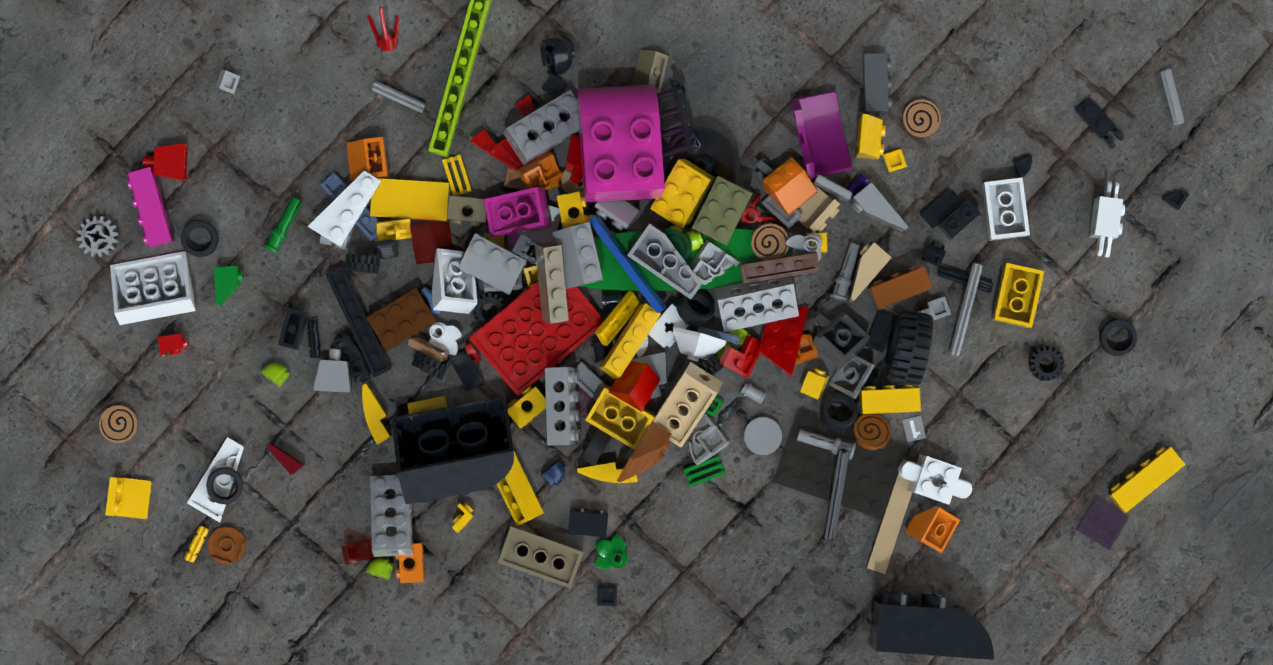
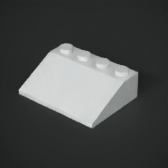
M186 251L110 265L114 314L120 325L195 311L194 293Z

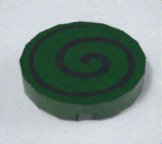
M676 226L663 229L661 232L667 236L686 261L692 253V243L688 234L686 235L683 229Z

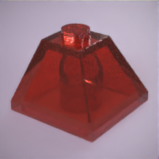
M450 222L410 225L416 265L434 263L437 248L453 250Z

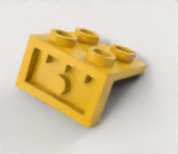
M110 477L105 515L147 519L152 482Z

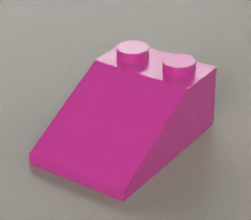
M535 187L484 199L490 237L508 235L512 231L520 233L552 226L544 188Z

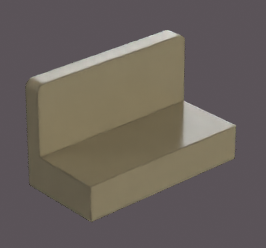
M640 50L632 85L654 84L656 92L660 93L669 56L656 51Z

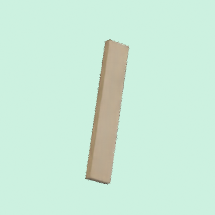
M899 472L866 567L883 574L886 573L912 492L907 491L911 481L902 478Z

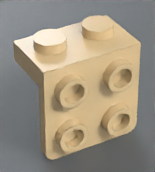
M813 183L817 194L797 209L803 215L798 221L811 233L816 231L820 233L827 226L825 221L829 217L833 219L840 211L838 209L840 203L835 199L832 200Z

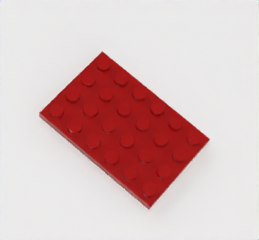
M537 280L469 336V339L517 396L545 374V368L554 367L595 333L605 321L577 287L566 289L569 321L550 324L542 320L539 281Z

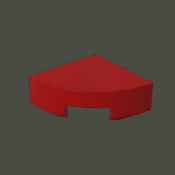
M471 343L466 345L465 349L473 363L476 364L481 361Z

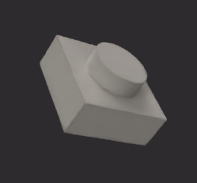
M221 69L215 88L234 94L240 76Z

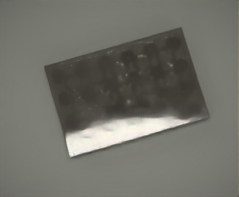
M798 410L774 483L830 501L838 454L834 455L831 453V450L797 441L799 431L802 429L834 440L841 438V441L851 444L854 442L856 447L852 460L848 459L841 505L883 519L899 474L898 468L903 462L907 446L889 441L882 449L879 448L873 451L864 449L858 445L855 436L853 437V428L850 427L845 431L836 432L827 428L819 416Z

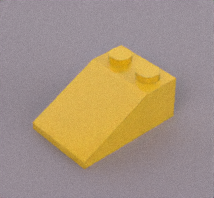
M862 114L858 120L855 158L878 160L880 156H883L884 144H881V136L885 137L886 125H882L883 120L868 114Z

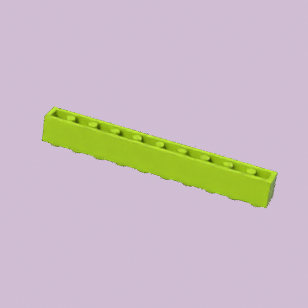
M470 0L428 151L431 154L449 157L492 0Z

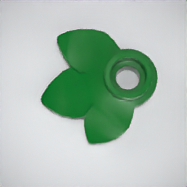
M615 534L611 541L605 539L596 541V550L600 556L594 560L595 566L603 570H609L612 567L623 568L627 565L629 558L625 551L626 543L621 536ZM617 555L621 556V560L619 562L616 561Z

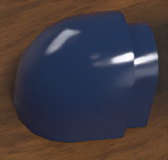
M558 459L549 465L540 476L552 488L554 485L558 486L564 479L565 469Z

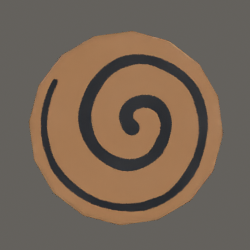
M920 99L911 102L905 108L902 120L906 131L912 136L928 137L938 129L941 116L935 104L931 101Z
M769 223L760 226L754 232L751 240L754 254L761 260L784 257L789 249V246L786 245V241L789 238L788 234L777 224Z
M122 405L112 406L101 415L99 428L103 437L110 442L125 443L131 440L137 432L138 419L135 413L128 407Z

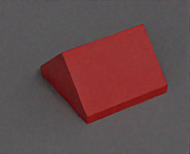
M630 361L621 377L617 378L613 383L609 393L642 412L659 384L660 379L648 364Z

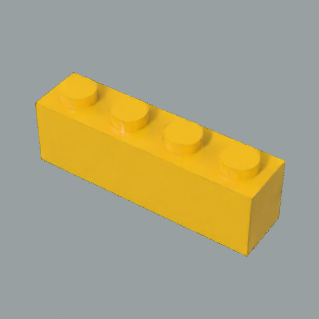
M647 303L639 305L599 366V369L614 379L620 378L661 313H656Z
M1161 447L1155 452L1157 456L1152 460L1146 459L1140 464L1141 469L1137 472L1133 470L1125 477L1127 479L1122 484L1118 482L1110 489L1112 492L1108 495L1123 513H1127L1186 465L1172 447Z
M514 452L513 466L506 477L497 483V486L516 526H519L544 512Z

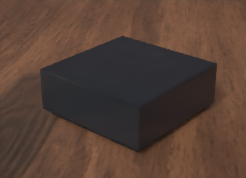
M554 76L547 80L542 90L556 99L562 95L568 84L559 77Z
M598 586L597 606H617V587Z

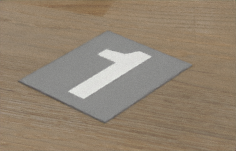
M921 416L902 420L907 442L926 438Z

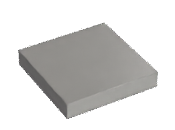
M818 175L814 182L817 187L846 203L852 195V192L821 175Z

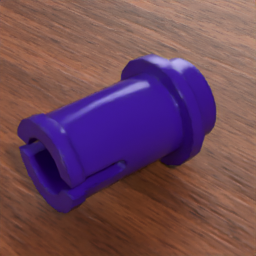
M862 173L859 176L857 175V178L845 188L852 192V197L864 186H868L867 183L869 181Z

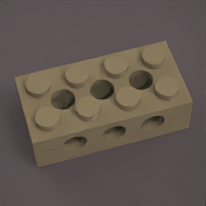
M511 526L498 563L571 589L584 551ZM520 545L528 548L527 555L521 556L518 553ZM544 552L546 554V561L538 562L536 554ZM557 558H561L565 562L564 567L561 569L554 566V560Z

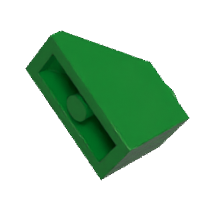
M239 266L214 267L216 306H223L240 287V282H243V270H240Z

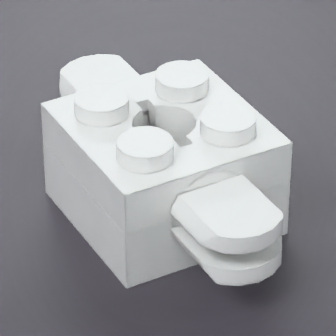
M1107 180L1104 197L1100 196L1094 199L1089 237L1098 238L1097 256H1102L1104 240L1106 239L1104 257H1109L1112 240L1122 234L1123 224L1120 223L1121 216H1124L1125 205L1123 204V199H1118V181H1115L1113 184L1111 198L1112 181Z
M921 454L917 463L903 461L899 465V475L911 481L907 491L945 504H950L952 495L958 498H967L972 492L971 484L959 478L962 469L960 467Z

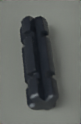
M308 321V341L311 348L309 350L310 358H319L321 354L320 349H318L320 347L319 332L317 331L318 322Z

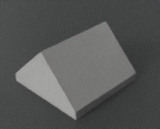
M855 355L841 369L837 368L828 385L850 396L852 399H856L875 365Z

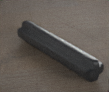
M943 266L939 267L937 273L939 277L967 286L969 279L967 274ZM979 279L977 289L990 293L993 284Z

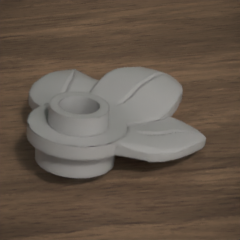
M796 234L787 239L786 245L794 248L792 255L817 251L818 262L820 261L822 256L820 251L822 240L818 235L808 234L803 236Z

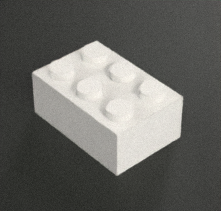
M1023 178L984 182L982 184L989 241L1030 235Z

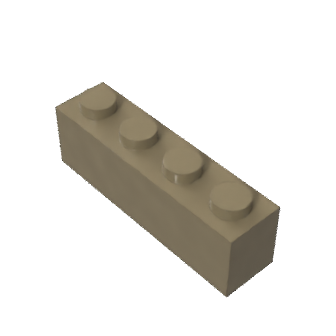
M553 241L535 244L542 320L550 324L569 321L562 245Z

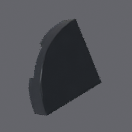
M1032 155L1012 161L1018 178H1023L1030 171Z
M1175 191L1167 194L1162 200L1176 210H1179L1189 194L1183 191Z

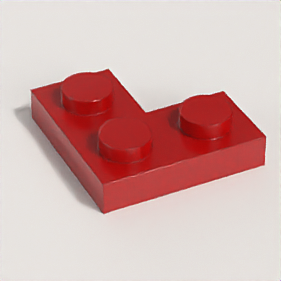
M747 335L740 352L726 346L719 364L743 377L749 378L760 355L759 347L761 342Z

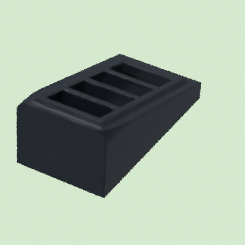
M389 239L375 243L376 250L381 259L399 256L395 240Z

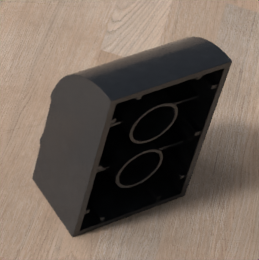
M506 396L391 418L397 474L406 505L418 502L427 503L434 499L455 495L464 496L471 492L488 489L504 479L513 466L514 450Z
M883 591L882 601L873 600L870 647L877 652L994 660L992 641L984 626L970 614L953 606H948L949 597H945V595L922 594L920 604L909 603L910 595L906 594V592Z

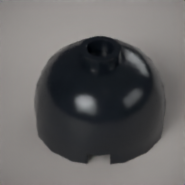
M560 38L542 40L544 45L540 46V54L543 66H548L549 71H546L550 77L566 73L570 69L575 57L573 48Z

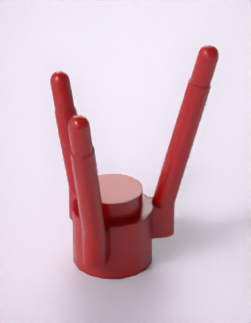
M380 6L379 12L383 36H380L381 40L371 16L369 15L367 18L375 36L377 48H380L381 52L396 50L395 45H398L399 17H395L392 38V35H387L383 7Z
M758 193L749 204V208L743 212L741 221L753 223L756 221H778L776 217L760 216L759 209L755 207L761 196V193Z

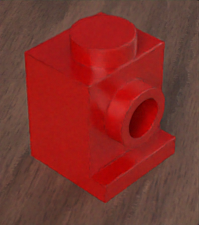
M181 333L158 337L160 356L166 357L167 352L170 355L181 354V350L188 348L187 337H184Z

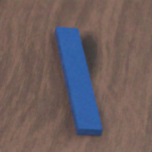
M599 215L588 220L590 225L655 312L659 313L667 306L632 259L627 256L626 251Z

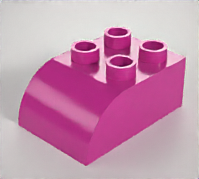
M655 85L577 88L584 203L661 198L665 190L659 106Z

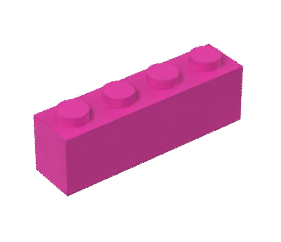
M147 167L128 173L127 184L130 190L133 189L134 197H132L134 207L139 210L140 215H137L139 225L143 226L145 231L142 234L145 245L148 244L149 247L154 248L174 242L157 180L153 174V168Z

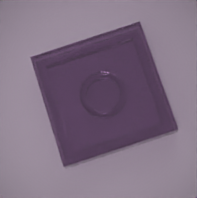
M1095 497L1076 531L1110 550L1129 517Z

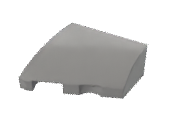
M706 240L689 267L700 282L706 285L714 277L721 276L725 270L733 265L737 266L740 262Z

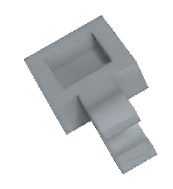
M945 296L927 302V309L919 311L930 314L933 317V321L951 315Z

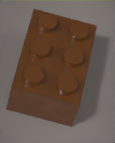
M417 288L367 317L386 351L392 350L437 322Z

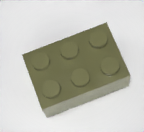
M718 175L692 228L727 245L753 192Z

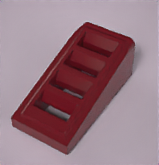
M273 444L267 446L268 450L290 475H295L305 466Z

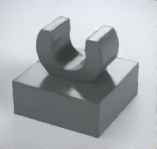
M763 157L756 165L760 170L755 176L762 180L766 174L770 175L777 167Z

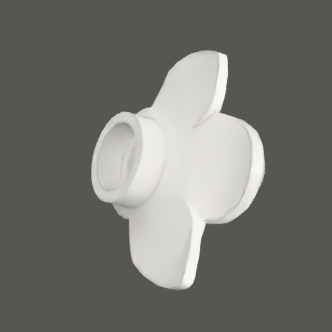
M442 322L432 324L429 329L431 336L429 343L447 351L451 355H456L458 352L456 340L462 336L460 330L453 325L446 326ZM438 328L442 330L441 335L437 333Z

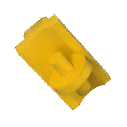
M409 218L375 223L377 242L389 239L412 238Z

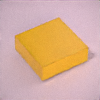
M901 149L883 154L888 173L907 167Z

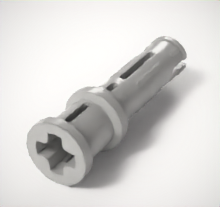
M849 243L840 275L835 278L836 285L833 293L830 294L831 298L846 302L847 299L845 297L848 288L852 284L850 279L861 249L860 245Z
M800 429L797 441L831 450V453L834 455L838 454L839 449H847L850 452L849 459L851 460L856 447L854 442L853 444L841 441V438L834 440Z

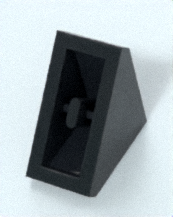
M465 348L457 352L456 355L448 357L467 391L484 382Z

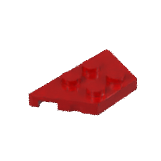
M809 307L798 308L799 316L765 323L759 354L771 360L772 364L784 370L789 377L793 376Z

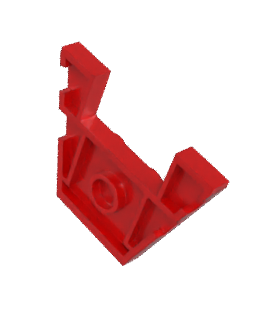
M529 95L515 105V108L523 118L536 111ZM482 130L470 140L472 144L517 173L518 169L525 166L506 138L500 143L495 144L487 132ZM527 135L530 140H535L534 136ZM550 150L547 151V152H545L544 154L540 155L539 157L535 158L534 160H536V159L540 158L541 156H543V155L549 153Z

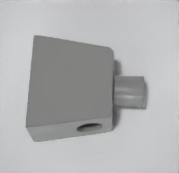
M329 349V360H320L314 383V391L352 393L349 362L340 361L341 350Z
M665 352L632 359L631 361L648 364L655 372L660 382L650 399L661 397L659 385L667 384Z

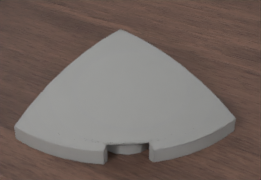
M704 413L692 431L693 438L692 442H689V449L693 461L696 465H699L720 452L730 442L711 418Z

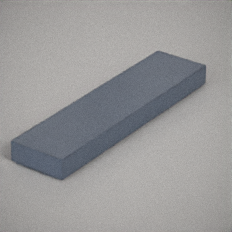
M335 172L320 184L333 200L348 187ZM365 207L356 225L373 241L377 237L375 223L380 221L376 217H370V210Z

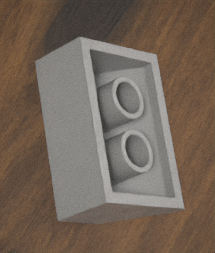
M590 222L552 232L554 242L562 245L566 289L603 281Z
M475 234L458 268L510 295L527 260Z

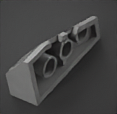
M651 224L646 227L627 254V256L689 299H692L702 285L667 236Z

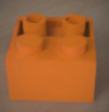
M383 137L346 143L351 181H354L363 171H366L375 178L389 177L385 139Z

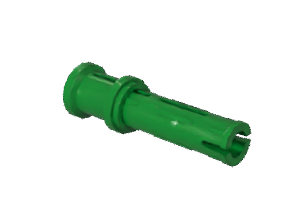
M294 197L291 198L278 225L270 231L271 236L267 243L263 244L264 248L276 254L279 253L278 249L282 241L286 240V232L303 202Z

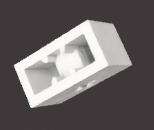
M673 304L658 319L648 334L663 348L666 346L670 348L676 341L672 331H668V333L665 331L666 323H673V327L686 329L689 326L680 318L677 308Z

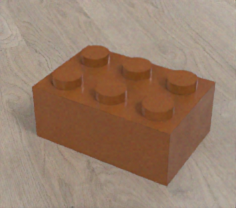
M916 265L907 269V273L901 275V272L888 277L889 281L883 282V279L870 284L871 288L867 291L875 310H881L932 289L933 287L925 267L919 268Z

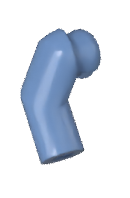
M424 287L420 294L428 300V307L431 313L439 314V310H433L432 291Z

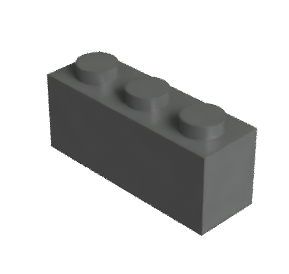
M887 53L863 55L864 113H887L889 108H892V97L888 96V89H891V77H888V70H891V59L887 58Z

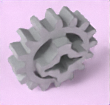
M93 216V221L87 218L86 225L80 224L83 230L77 231L78 234H81L77 241L82 242L79 248H86L85 254L91 251V257H95L97 253L100 258H103V253L110 255L109 249L115 250L116 248L113 244L119 243L115 239L116 236H119V233L114 232L117 226H110L112 221L107 220L105 222V217L102 216L100 220H98L97 216ZM96 225L93 230L88 231L90 227ZM105 227H107V229L109 230L110 236H107L105 232ZM98 234H99V235H101L102 237H104V238H106V239H98V240H97L96 238H94V237H92V236H90V235H98ZM86 238H89L90 246L87 244ZM108 243L106 247L100 249L101 245Z

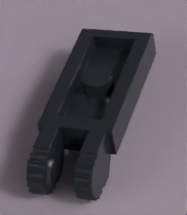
M1091 98L1075 110L1091 130L1111 149L1116 147V145L1106 135L1109 131L1118 140L1122 141L1124 139V136L1115 127L1114 123Z

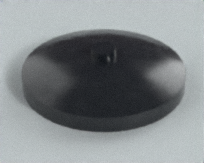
M706 127L693 128L695 137L700 143V155H692L685 151L668 157L665 160L664 173L666 180L679 159H686L713 177L717 178L719 175L735 184L740 169L738 153L733 143L723 133ZM683 132L671 142L668 149L686 143ZM710 191L708 192V194H707V196H706V198L704 199V201H703L702 204L705 203V201H706V199H707V197H708Z

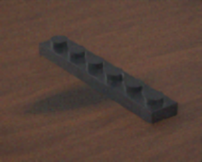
M340 266L325 273L373 377L375 378L392 370L367 320V316L344 267Z

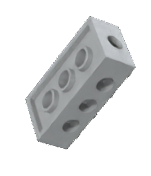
M571 90L506 128L503 134L523 165L579 132L577 100ZM559 115L564 116L566 121L561 120ZM543 125H548L551 130H546ZM527 135L534 136L535 140H530Z
M791 276L745 284L741 282L714 288L724 332L799 316Z
M545 368L547 445H578V441L581 439V432L577 425V422L580 421V411L577 410V402L580 400L579 391H576V383H579L578 371L576 372V368Z
M398 475L370 476L371 532L374 557L413 555L411 504H405ZM389 495H395L393 499H387ZM390 513L396 514L392 518L387 517ZM390 532H396L394 536H388Z

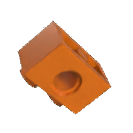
M413 543V555L395 556L396 560H399V567L396 568V578L400 579V583L425 581L423 543ZM406 558H412L415 561L413 568L405 566Z

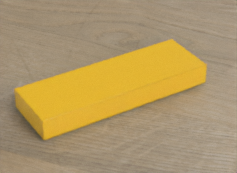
M628 291L596 330L595 333L602 345L608 346L639 305H641L634 292Z

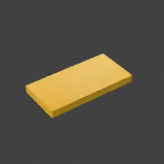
M377 178L381 183L371 197L370 217L447 221L449 183Z

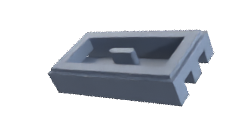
M705 327L698 328L699 333L722 339L729 343L739 344L740 338L733 334Z

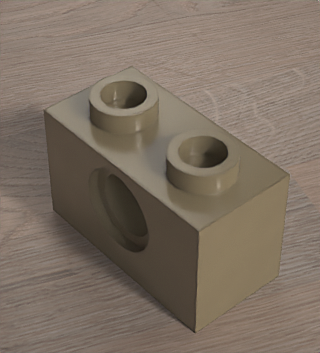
M449 196L447 219L451 220V224L462 225L464 221L470 222L471 226L481 227L482 223L486 224L487 221L484 199ZM465 207L473 209L471 216L466 217L463 215L462 211Z

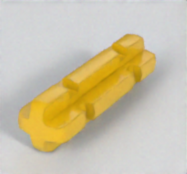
M204 526L198 527L197 535L194 536L188 548L189 552L184 557L185 560L192 563L195 561L196 553H199L205 540L204 536L206 537L209 532L208 528Z

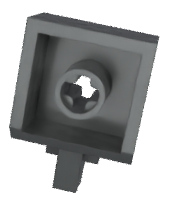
M840 313L833 321L831 319L827 320L823 315L819 314L813 321V324L818 328L819 334L815 337L812 344L839 369L863 349L870 338L863 329L844 313Z

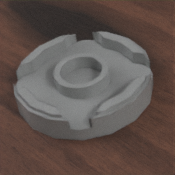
M759 417L747 425L744 431V441L753 453L768 455L780 446L782 431L774 420L767 417Z

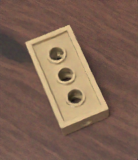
M690 362L652 422L672 433L668 440L682 448L718 394L723 382Z

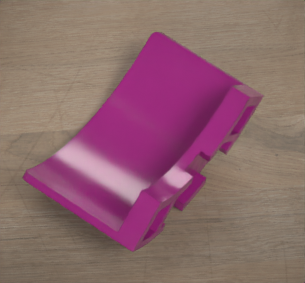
M836 91L791 99L794 121L798 130L799 146L802 149L803 162L808 177L814 178L818 177V175L823 176L851 170L853 167L843 132Z

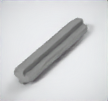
M1163 70L1160 72L1173 124H1183L1185 120L1172 70Z
M375 81L372 85V91L422 113L425 109L426 104L378 81Z

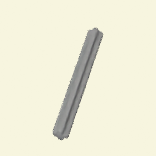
M978 263L972 264L949 353L954 356L960 355L983 266Z

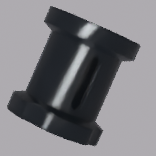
M621 291L611 294L602 292L603 309L617 306L622 300Z
M601 342L592 343L591 347H593L595 354L594 363L602 362L608 354L607 346L602 345Z

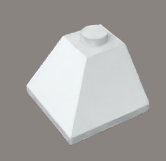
M673 327V333L680 353L688 355L687 359L697 362L699 358L708 360L726 344V341Z

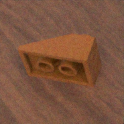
M651 422L617 481H625L651 469L654 462L659 463L664 455L661 451L666 452L671 443L668 439L672 433Z

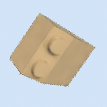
M876 243L867 244L859 252L861 257L858 260L848 299L850 303L860 295L892 258Z

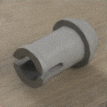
M745 383L740 393L744 397L748 396L761 404L766 393L751 386L752 383Z

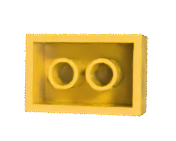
M679 159L665 182V190L662 197L656 198L650 209L679 228H688L716 178L690 161Z
M1005 263L992 320L1024 328H1032L1044 271Z
M606 385L585 421L635 450L656 414L645 407L640 412L610 394L609 390L611 387Z
M895 385L882 386V390H876V386L863 387V391L859 393L860 414L921 411L920 388H915V386L901 385L902 389H896Z

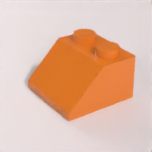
M792 157L763 179V190L788 216L817 194V190L805 170Z

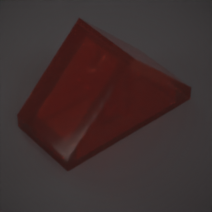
M372 539L341 546L345 565L377 558L374 557L372 552Z

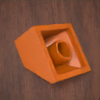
M935 506L915 515L905 533L942 553L960 519Z

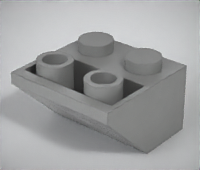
M625 200L597 202L595 205L596 214L604 220L607 218L612 220V225L620 231L622 229L627 231L640 212Z

